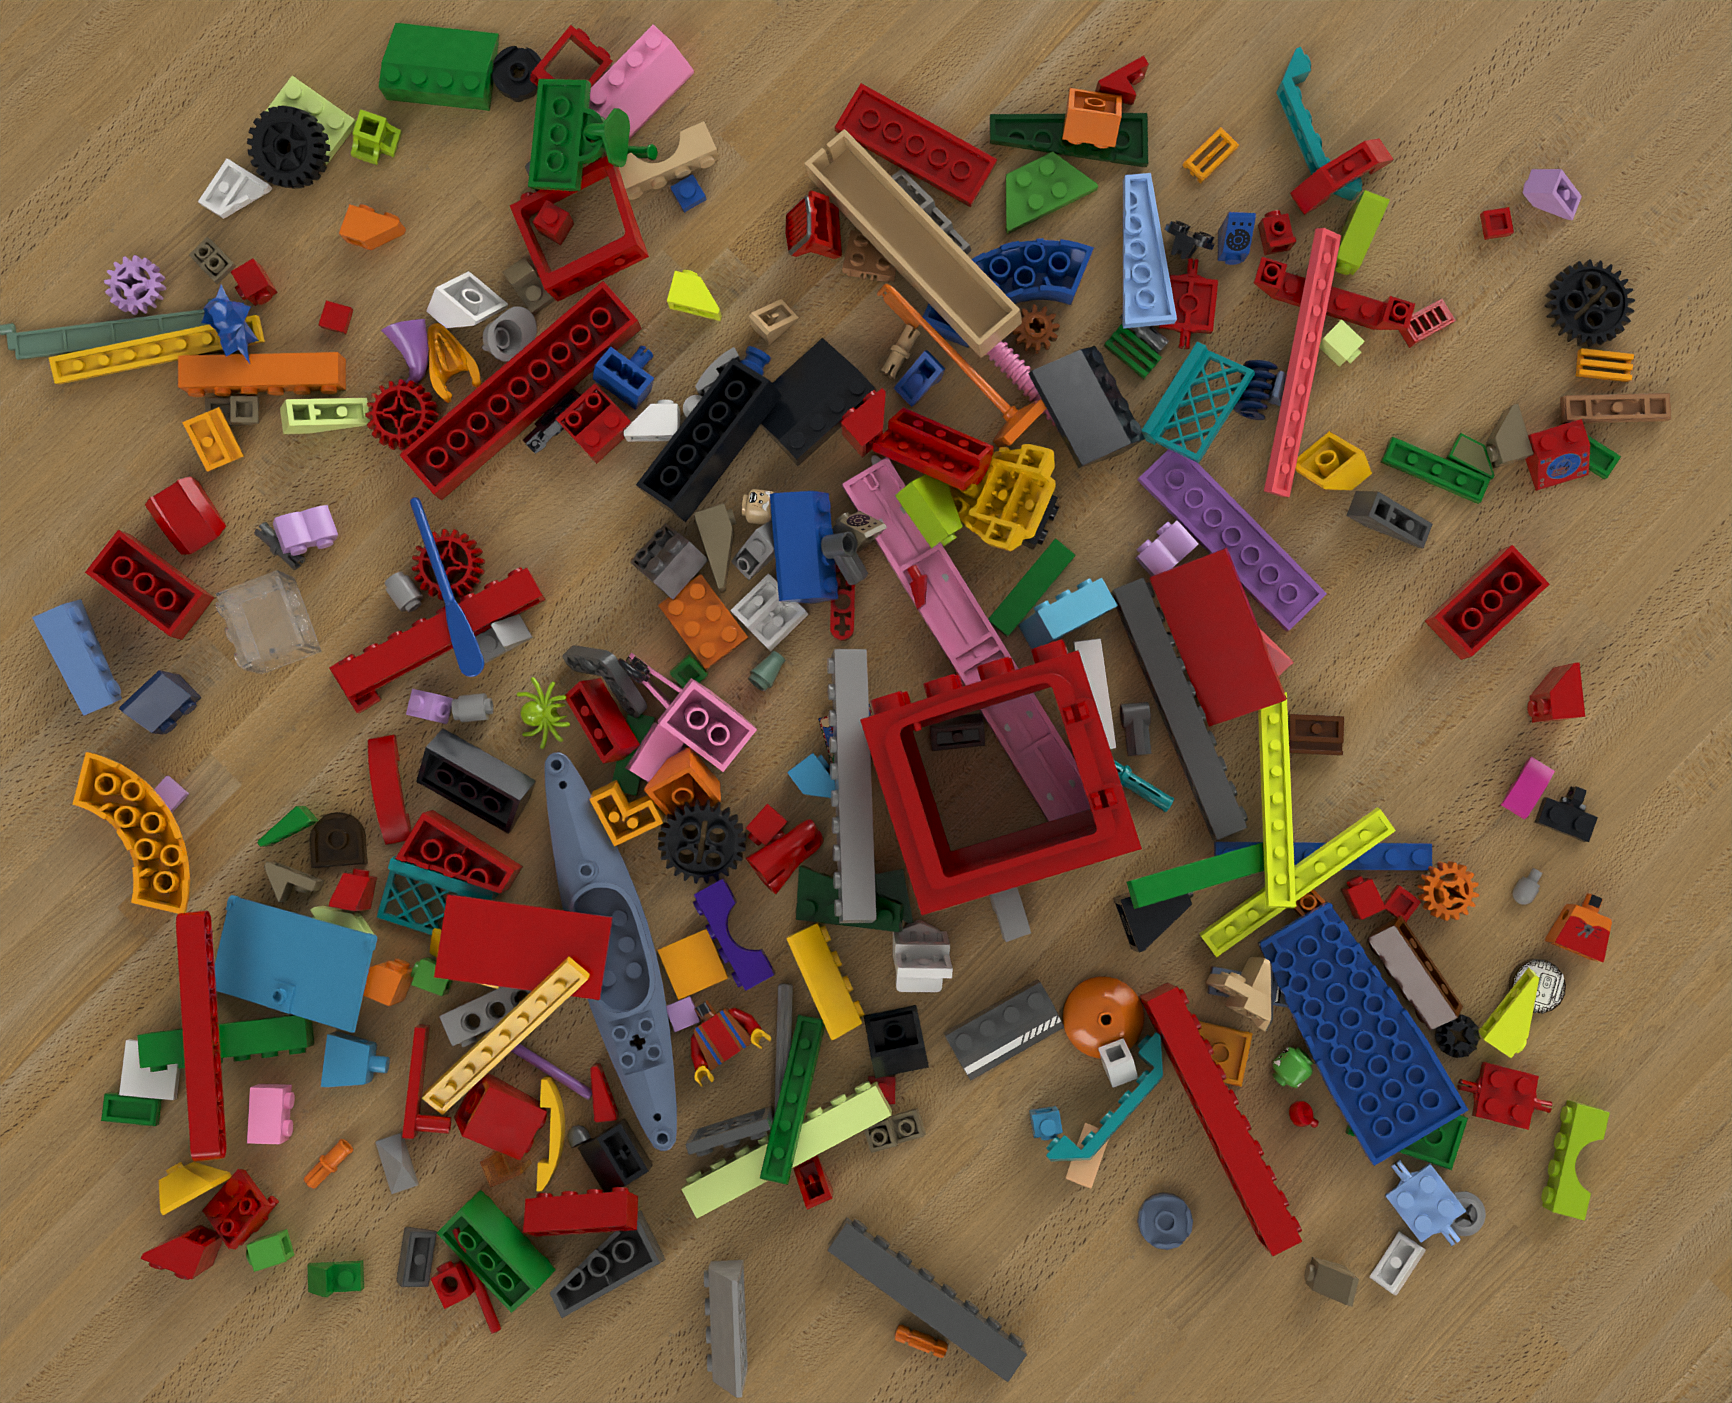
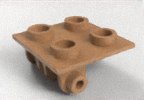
M851 230L842 267L843 273L847 274V277L861 278L863 273L864 280H866L867 274H870L871 281H874V276H877L876 281L888 284L889 281L895 282V267L860 231Z

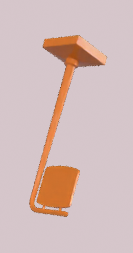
M884 284L877 292V295L884 297L885 303L906 325L914 327V330L921 324L1003 413L1002 417L1006 422L993 439L998 448L1011 445L1047 409L1042 399L1034 401L1019 410L1015 406H1010L891 285Z

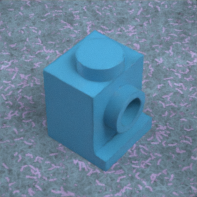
M1056 1106L1029 1110L1034 1138L1040 1137L1041 1140H1051L1057 1134L1063 1133L1060 1113Z

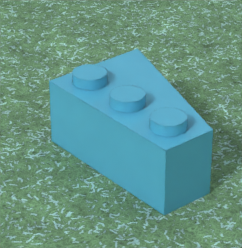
M1091 578L1076 586L1078 588L1077 591L1071 593L1068 589L1055 597L1056 602L1049 604L1047 600L1034 607L1035 613L1018 625L1030 648L1033 649L1051 643L1054 640L1056 641L1118 606L1103 579L1100 578L1092 582Z

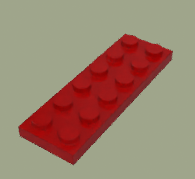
M860 83L835 125L837 133L845 129L862 147L969 207L974 203L997 164L996 158Z

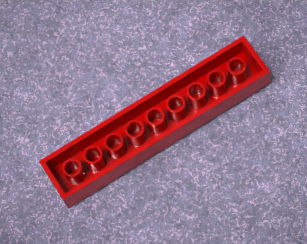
M602 281L400 453V457L427 488L442 501L559 401L567 392L594 371L595 364L610 347L617 351L642 329L638 319L607 284Z
M1167 982L1140 995L1139 998L1155 1031L1161 1037V1043L1260 1244L1273 1257L1303 1242L1299 1235V1232L1302 1231L1296 1217L1291 1216L1290 1212L1286 1209V1207L1290 1206L1283 1191H1279L1277 1186L1274 1185L1273 1182L1277 1178L1270 1165H1266L1261 1158L1264 1155L1263 1149L1257 1139L1254 1140L1248 1131L1252 1130L1246 1116L1244 1114L1241 1115L1240 1111L1237 1110L1236 1105L1239 1104V1101L1232 1089L1229 1090L1227 1085L1224 1084L1223 1080L1227 1079L1221 1065L1216 1064L1211 1057L1214 1054L1213 1048L1208 1039H1204L1200 1035L1198 1030L1202 1029L1197 1016L1191 1014L1186 1007L1189 1004V1000L1184 990Z

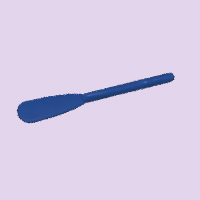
M413 497L410 500V505L445 602L447 625L459 668L465 676L475 677L484 669L483 655L463 610L454 598L422 503L418 497Z

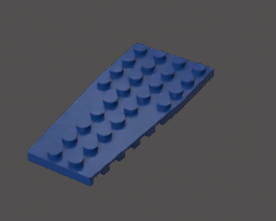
M1325 902L1258 942L1264 958L1272 964L1276 983L1329 1093L1370 1163L1375 1166L1468 1111V1108L1422 1031L1407 1010L1397 1000L1398 997L1391 987H1388L1381 973L1366 956L1360 943H1357L1348 930V926L1333 909V905Z

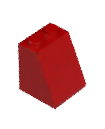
M487 1073L467 1092L454 1115V1119L462 1137L521 1161L524 1153L530 1151L535 1133L544 1126L547 1119V1110L544 1107H540V1101Z

